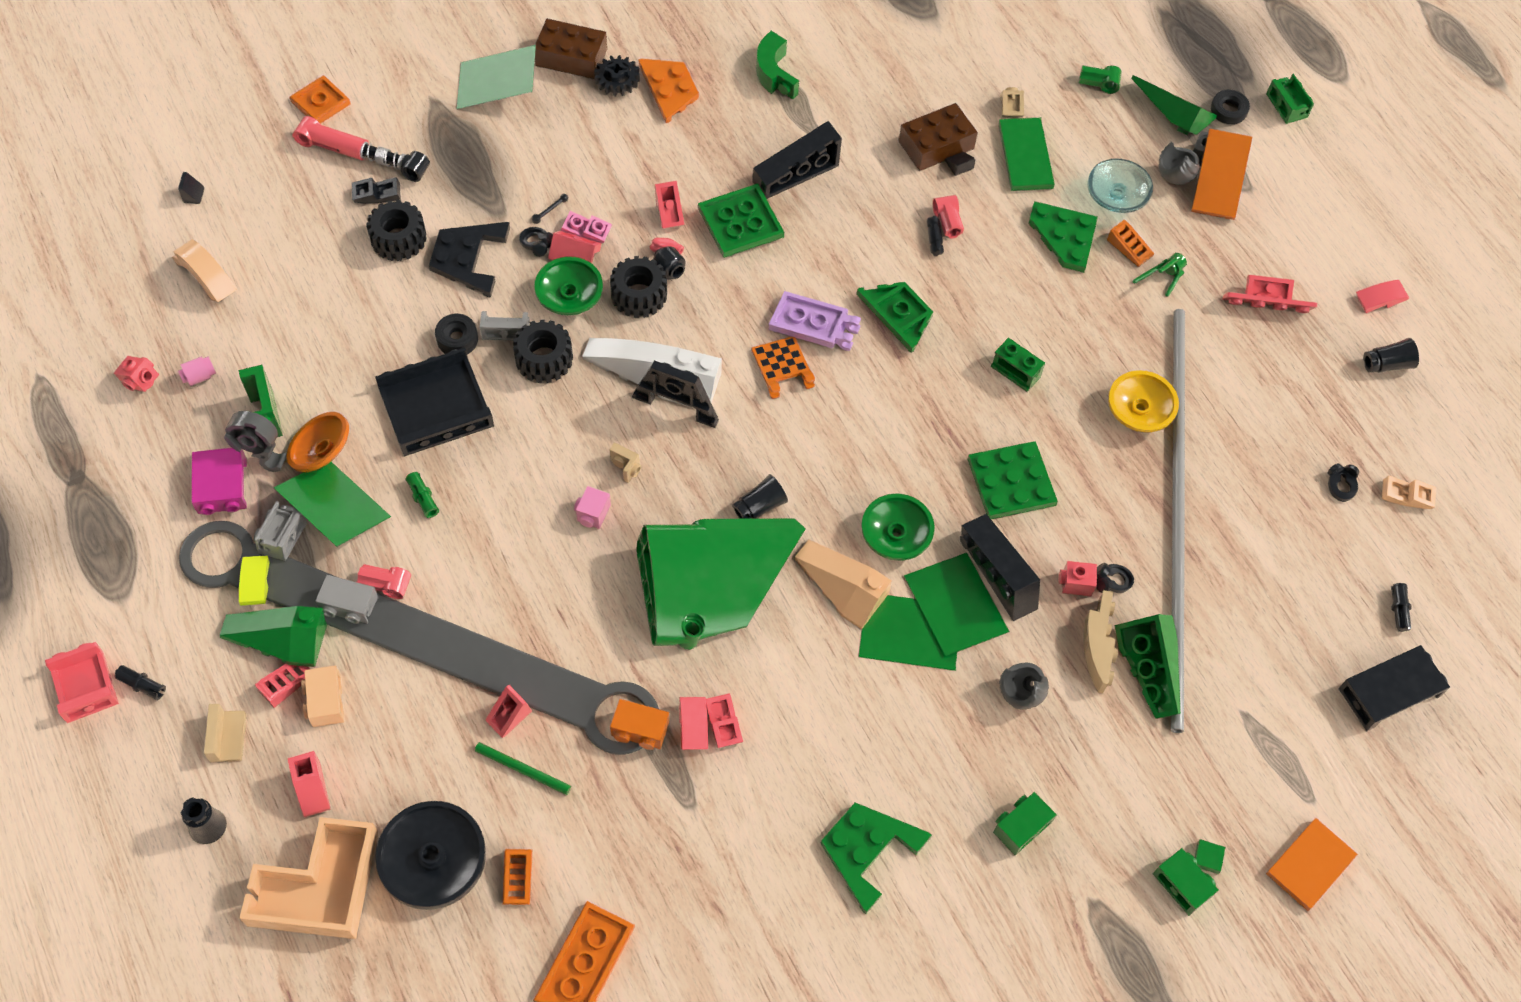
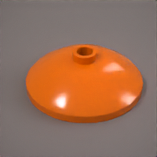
M326 412L309 420L298 430L289 444L287 450L288 464L297 472H312L323 468L333 461L347 442L349 435L347 419L338 412Z

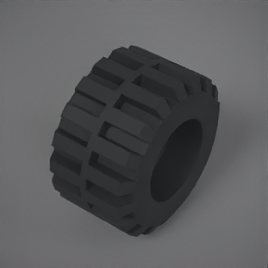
M390 200L387 201V204H379L378 209L374 208L371 211L372 215H368L367 231L374 251L379 253L380 257H387L390 261H393V259L402 261V258L410 259L411 255H417L419 249L424 248V242H426L427 237L422 213L418 211L415 205L411 206L410 202L405 201L402 203L401 200H396V202ZM397 228H403V229H404V230H402V231H400V232H396V233H391V232H390L391 230H394V229H397Z
M634 256V259L628 257L624 263L620 261L617 264V268H613L612 275H610L611 299L619 312L624 311L626 316L634 315V318H639L642 315L645 318L649 317L648 314L654 315L657 313V309L661 310L663 308V303H666L667 275L663 271L661 264L657 265V261L654 259L650 261L649 257L639 258V256ZM636 284H643L648 286L647 288L642 290H634L629 288Z
M540 320L538 323L532 321L529 326L525 324L522 326V331L518 330L516 333V338L513 340V350L516 367L520 370V374L523 377L527 375L528 380L533 381L536 379L537 383H542V381L551 383L552 379L557 381L561 379V374L565 376L568 373L567 368H571L573 360L572 343L566 329L563 330L561 324L555 325V321L551 320L549 322ZM540 348L553 349L547 355H536L533 353Z

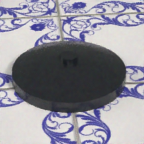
M425 801L414 804L399 812L384 828L376 848V868L386 890L402 904L422 910L443 908L462 899L478 882L486 861L485 840L475 819L461 807L444 801Z

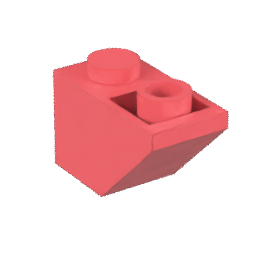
M311 751L287 758L292 782L303 816L308 817L331 810L321 764L315 752Z

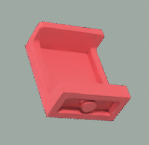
M96 642L84 643L74 650L57 653L52 658L45 660V664L51 672L60 703L57 705L59 715L67 723L119 704L104 652Z

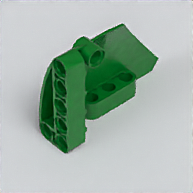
M795 518L700 519L692 524L643 525L637 540L636 552L653 646L679 644L680 647L690 650L697 646L699 640L746 628L806 528Z

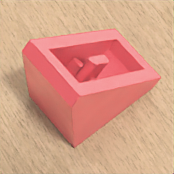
M508 685L485 721L503 738L527 717L532 710L522 697Z

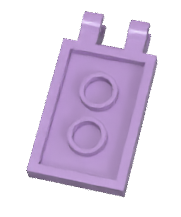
M784 291L769 322V330L830 348L837 344L843 350L850 351L853 342H851L853 334H858L861 327L859 325L861 318L848 315V309Z

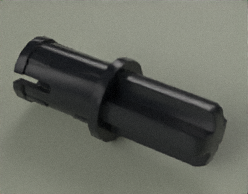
M1395 583L1391 586L1393 596L1391 610L1395 612L1396 628L1399 632L1411 630L1409 610L1412 609V605L1409 603L1408 587L1405 583Z
M120 665L115 671V678L133 687V691H141L155 700L161 699L164 695L160 693V690L166 691L165 685H161L148 678L146 673L140 674L124 665Z

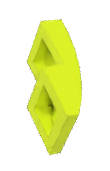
M268 555L242 558L239 581L240 606L266 603L268 592L267 575L270 564Z

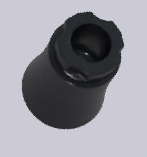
M1408 337L1399 342L1364 352L1363 360L1368 372L1380 373L1398 369H1415L1419 364V351L1415 341Z
M769 474L761 483L740 497L737 502L733 503L732 507L739 519H756L764 513L788 503V498L777 479Z
M192 797L183 803L181 811L182 820L187 825L189 834L195 842L211 844L222 837L226 830L227 821L221 811L213 808L208 801L202 798L196 799Z

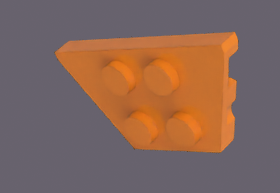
M638 59L639 67L666 123L672 121L673 115L677 112H683L689 104H692L699 98V92L684 62Z

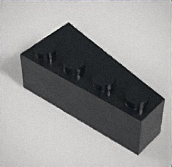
M827 121L753 168L752 182L759 184L763 194L768 199L839 166L842 137L832 124Z
M984 514L961 525L960 542L962 546L968 550L1011 619L1015 621L1038 610L1040 578L991 518Z

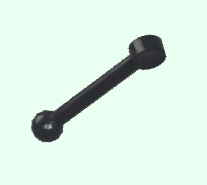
M561 194L560 199L539 215L534 214L532 222L534 224L540 223L543 216L560 203L567 202L568 195Z

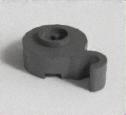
M238 411L234 413L225 429L224 439L229 446L238 452L241 449L252 452L251 457L258 458L259 464L268 471H280L287 454L284 452L281 454L273 452L278 436L274 424L267 418L254 412Z

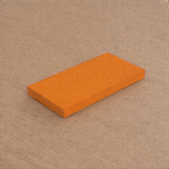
M1209 129L1191 212L1235 220L1252 136Z
M586 901L533 1001L596 1002L635 925Z

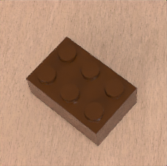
M546 18L535 43V66L595 79L594 69H597V63L602 64V59L607 52L606 31Z
M957 103L901 124L898 142L918 170L922 171L944 162L945 158L973 150L978 132Z

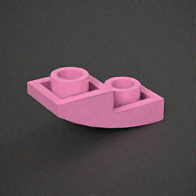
M570 211L561 231L604 243L612 224L593 215L590 219H587Z

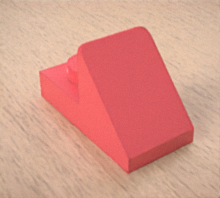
M677 181L655 184L656 207L659 209L662 229L684 225Z

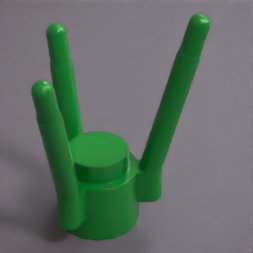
M1174 253L1168 259L1163 260L1160 264L1135 278L1132 282L1135 284L1156 271L1159 273L1165 271L1169 275L1175 274L1165 294L1168 297L1180 277L1184 275L1183 268L1186 267L1187 260L1182 254Z

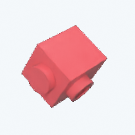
M1067 561L1064 570L1060 569L1058 581L1059 584H1062V593L1092 596L1097 585V564Z

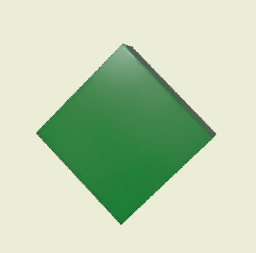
M1199 839L1194 857L1198 867L1219 874L1222 869L1226 847Z

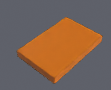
M1315 818L1267 871L1266 875L1303 908L1309 911L1358 854Z

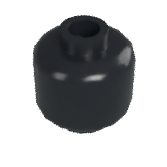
M667 246L655 252L653 259L657 261V265H662L663 271L666 272L667 280L677 279L684 273L685 258L674 247Z

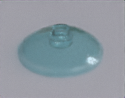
M1108 159L1100 162L1091 170L1088 178V190L1091 197L1103 208L1118 213H1130L1143 208L1149 202L1153 193V182L1148 172L1137 163L1126 159Z

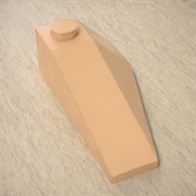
M808 539L795 556L797 563L811 580L815 581L822 589L824 596L831 600L837 612L860 629H863L889 594L892 580L875 569Z

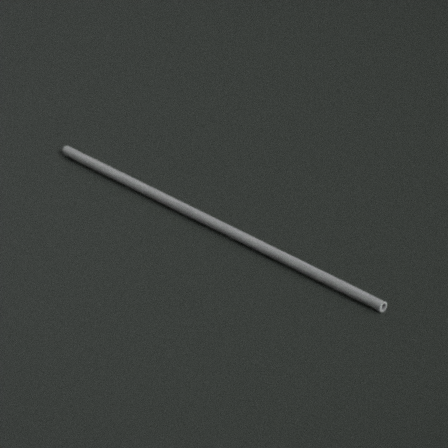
M1176 309L1174 310L1173 388L1178 395L1179 409L1173 420L1172 616L1178 639L1181 714L1171 716V732L1183 733L1185 310Z

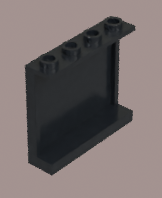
M465 348L452 350L447 354L430 357L425 361L408 364L403 368L387 371L375 376L378 389L404 457L494 427L492 413L486 405Z

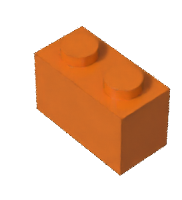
M619 699L610 725L611 736L619 742L628 743L631 741L639 743V746L648 750H653L654 748L661 750L670 722L669 712Z

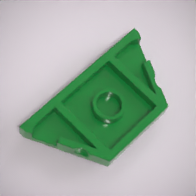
M898 282L892 285H877V289L864 290V287L858 288L856 295L910 353L914 352L933 316V311L906 282Z

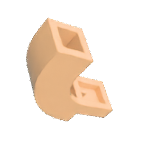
M191 239L173 251L175 255L172 258L175 263L185 267L197 279L211 300L219 302L237 290L217 261L195 240Z

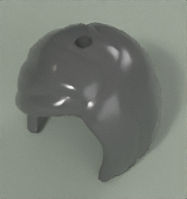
M1171 142L1161 151L1159 156V172L1171 184H1187L1194 180L1199 172V158L1192 150L1175 147Z
M1018 663L1008 669L1006 668L999 680V688L1004 699L1009 705L1018 710L1037 707L1045 700L1048 694V679L1041 668L1033 663Z

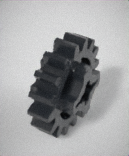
M611 55L610 60L603 58L602 64L597 63V69H594L595 84L599 86V90L605 89L606 95L610 92H613V96H616L617 93L624 96L625 91L632 93V87L637 88V82H640L639 67H636L635 61L629 62V57L621 59V55H618L617 59H614Z

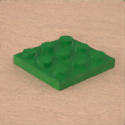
M758 183L698 203V210L723 258L784 238L785 232Z
M1036 441L968 455L967 460L985 512L991 519L1057 505L1058 500Z

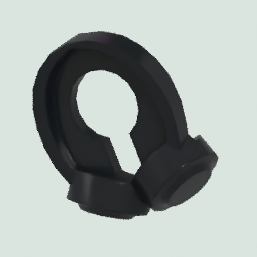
M529 227L520 233L519 240L524 248L532 250L535 256L541 257L547 253V248H550L553 234L547 233L539 227ZM537 235L541 241L527 242V239Z
M1340 463L1330 467L1328 470L1330 493L1338 501L1346 502L1351 500L1358 491L1357 477L1359 469L1351 464L1343 467ZM1341 475L1350 486L1349 492H1342L1338 489L1337 484L1341 481Z
M1102 563L1097 567L1096 589L1101 593L1103 590L1124 593L1134 584L1133 574L1122 565ZM1120 574L1124 578V585H1118L1107 575Z

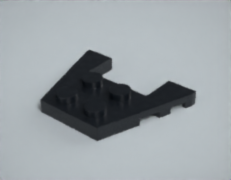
M510 222L440 229L429 263L430 271L454 282L457 280L466 284L467 288L471 290L477 289L483 292V295L491 297L496 281L495 276L474 273L483 240L506 243L510 231Z
M654 360L632 395L633 399L651 405L655 394L695 408L696 422L716 428L719 422V418L699 376L687 370L683 371L674 368L665 362L661 363Z

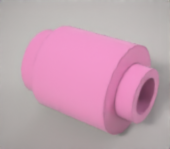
M201 356L180 364L182 369L178 370L183 384L188 382L190 386L211 378V375L216 374L209 356L205 358Z

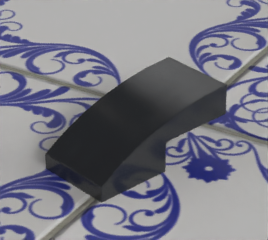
M372 177L352 182V200L354 203L365 204L401 200L400 182L397 177L375 182Z

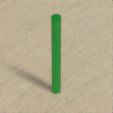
M478 742L475 747V752L556 791L568 795L571 790V785L481 742Z

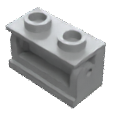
M276 501L273 508L267 511L262 527L258 528L254 534V542L258 553L286 561L307 524L306 518L294 507L282 505L280 508L279 502Z
M326 575L316 598L318 608H323L325 616L332 618L339 616L354 624L359 622L368 624L367 617L371 615L374 605L378 600V595L375 587Z

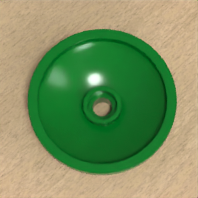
M562 257L550 261L540 269L535 279L534 288L538 301L547 310L559 315H577L591 309L599 301L603 292V280L599 270L587 260L577 257Z
M895 493L875 499L866 508L862 518L861 529L864 540L875 553L890 560L903 561L921 555L930 546L934 536L935 524L931 512L921 501L909 495ZM897 532L900 536H894L892 533Z

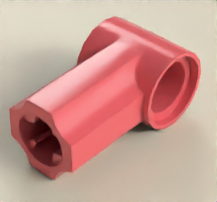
M957 196L933 198V212L935 216L939 217L945 236L956 238L962 234L964 227L959 215Z
M364 564L359 569L357 583L375 587V590L382 591L383 594L390 598L403 599L411 573L399 567H391L388 570Z

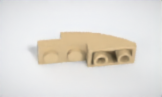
M1103 590L1098 600L1097 610H1089L1085 618L1083 645L1087 668L1092 682L1099 693H1103L1107 685H1112L1114 671H1111V664L1116 662L1118 649L1114 648L1116 639L1109 637L1112 624H1109L1108 620L1109 616H1113L1115 610V602H1112L1113 592Z

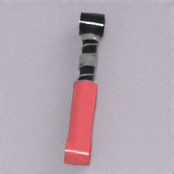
M304 116L293 132L294 140L304 147L316 145L359 160H364L367 157L369 161L375 160L376 163L386 165L387 167L394 166L395 169L401 171L405 178L412 182H419L430 165L428 157L419 151H412L410 154L402 153L401 155L398 152L392 153L390 149L372 146V143L369 144L367 139L323 126L316 119L309 116Z

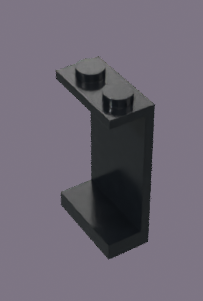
M1419 645L1346 679L1338 689L1367 732L1390 716L1433 696L1436 698L1441 697L1450 686L1445 675L1440 673L1433 663L1431 655L1424 650L1422 645Z

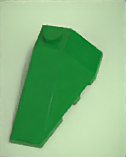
M1135 75L1131 77L1166 118L1178 126L1177 131L1187 136L1189 132L1196 135L1199 134L1201 130L1205 129L1217 117V115Z
M292 606L228 614L225 617L220 638L245 648L257 649L261 651V654L268 657L270 655L275 656L288 665L315 667L327 624L323 608Z
M1157 614L1115 625L1119 650L1132 669L1130 671L1133 677H1136L1143 689L1142 694L1155 718L1159 719L1181 714L1178 639L1173 616Z

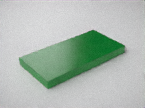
M1041 117L999 119L998 125L1011 191L1054 189L1055 183Z

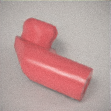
M656 237L650 245V250L654 252L667 246L674 247L680 254L684 251V246L670 238Z

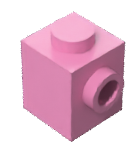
M587 486L582 498L579 497L574 506L577 521L585 527L600 529L611 506L610 494Z

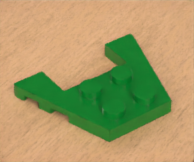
M855 802L821 840V845L847 883L851 894L855 896L860 904L859 907L863 913L867 914L880 899L882 893L862 877L864 872L894 838L917 855L930 840L932 834Z

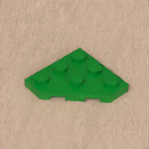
M1034 201L1029 219L1030 226L1039 232L1041 240L1050 251L1056 254L1059 258L1058 262L1063 268L1085 272L1098 216Z

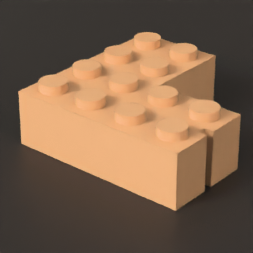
M320 817L308 870L253 864L247 886L252 895L245 894L240 914L241 921L247 927L356 939L379 834L374 823Z

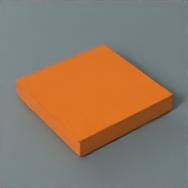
M324 75L289 97L290 101L305 116L316 119L320 124L351 104L350 99Z

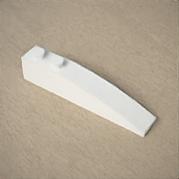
M589 338L582 356L584 360L606 371H612L618 374L620 378L626 381L630 380L636 384L640 383L654 360L668 363L674 368L683 371H690L699 376L711 403L722 369V358L663 344L626 339ZM657 395V397L663 400L682 404L671 399L665 398L663 396Z

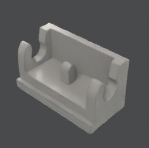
M482 311L480 321L482 340L513 341L518 330L522 331V326L525 324L529 326L528 312H523V318L488 317L487 311Z

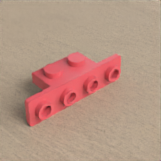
M1248 275L1245 294L1227 292L1223 295V300H1229V304L1242 305L1243 302L1251 303L1252 307L1257 308L1271 305L1275 310H1287L1288 307L1296 308V312L1309 313L1310 310L1317 308L1316 302L1292 300L1294 280Z

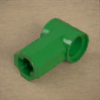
M1082 65L1078 83L1101 87L1103 92L1114 94L1120 89L1122 70L1115 65L1107 66L1104 69Z

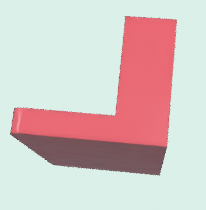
M560 230L553 233L548 258L555 260L562 257H577L592 263L594 254L600 252L602 243Z

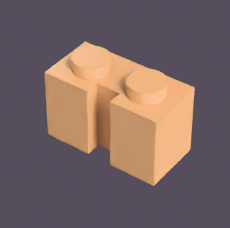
M337 666L305 670V680H301L302 693L307 697V703L303 704L304 718L309 719L313 727L344 723L341 675Z

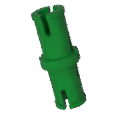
M412 472L408 474L405 480L413 492L412 497L414 501L419 503L425 517L432 518L439 513V508L432 498V491L429 487H426L420 473Z

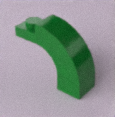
M771 30L758 45L756 59L757 77L761 85L769 93L772 94L775 90H779L783 95L794 99L799 93V80L777 65L786 56L787 40Z

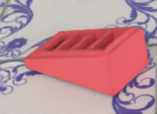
M285 664L258 681L255 687L275 708L301 687V680H305V670H309V667L298 666L304 673L299 676L293 670L297 666ZM288 673H290L293 676V681H290L286 677ZM282 680L286 685L281 687L277 682ZM272 686L277 690L274 693L270 690Z

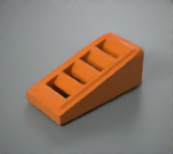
M1126 220L1121 221L1110 230L1107 241L1137 267H1140L1154 256V252ZM1142 251L1143 254L1138 257L1136 254Z
M505 849L503 904L530 905L532 849ZM511 858H526V863H511ZM510 869H526V874H510ZM510 880H525V885H510ZM509 891H525V896H509Z

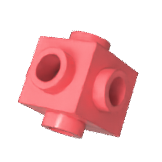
M127 356L114 371L122 385L130 391L145 392L152 387L154 380L159 376L158 372L153 368L154 364L145 357Z

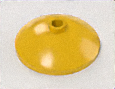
M1136 370L1121 375L1112 384L1108 395L1109 407L1115 418L1124 426L1139 432H1156L1166 428L1175 419L1179 409L1178 395L1173 386L1162 376L1150 371Z

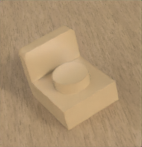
M1008 87L1000 94V100H1002L1001 117L1022 118L1024 116V90H1018L1016 87Z
M614 442L609 449L610 459L615 466L624 468L623 478L625 482L629 483L632 477L636 478L641 470L639 454Z

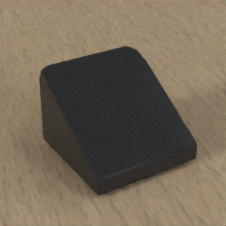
M965 152L945 158V162L955 176L974 169L976 161L973 156Z
M183 172L178 187L184 203L200 204L205 189L204 186L188 172Z

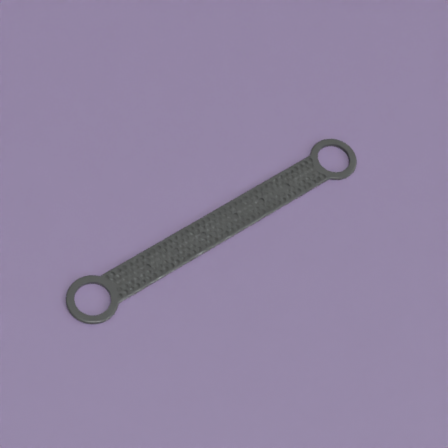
M213 521L201 525L187 536L180 549L179 563L184 575L197 585L209 588L231 585L239 588L242 558L266 555L258 553L251 535L242 526L230 521ZM214 533H228L235 536L242 544V555L234 568L224 574L213 576L205 575L194 568L192 553L200 540ZM268 556L270 564L267 575L268 592L266 600L283 607L305 606L318 608L316 598L326 575H334L289 557L286 561ZM377 593L378 600L374 605L372 613L367 617L368 624L362 622L354 624L348 622L343 617L335 616L332 618L325 616L326 624L496 694L501 695L505 687L510 685L530 708L584 729L586 735L596 747L611 754H630L642 749V747L639 746V743L631 741L628 743L612 741L599 732L595 724V715L598 707L604 700L613 695L627 694L637 698L645 706L659 709L656 700L650 692L635 683L613 682L607 685L379 593Z

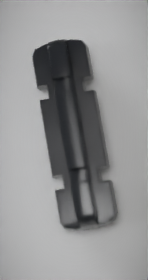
M932 216L927 219L929 242L931 244L930 250L934 256H938L944 252L941 228H939L940 220L937 216Z

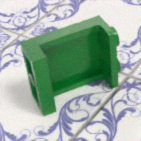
M263 365L238 370L250 402H261L262 409L254 413L267 418L274 424L278 432L277 437L283 436L273 389Z

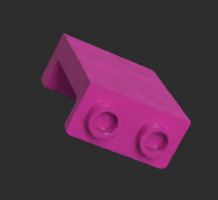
M233 448L192 452V505L198 514L211 515L215 512L223 511L237 512L240 509L247 508V503L244 499V467H247V458L243 449L240 452Z

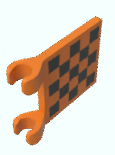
M788 337L751 348L772 399L780 397L778 382L801 375L806 389L815 387V376L809 369L795 337Z

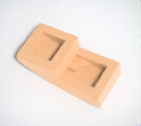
M1387 476L1383 479L1382 500L1414 508H1435L1436 487L1416 479L1411 483L1392 476Z

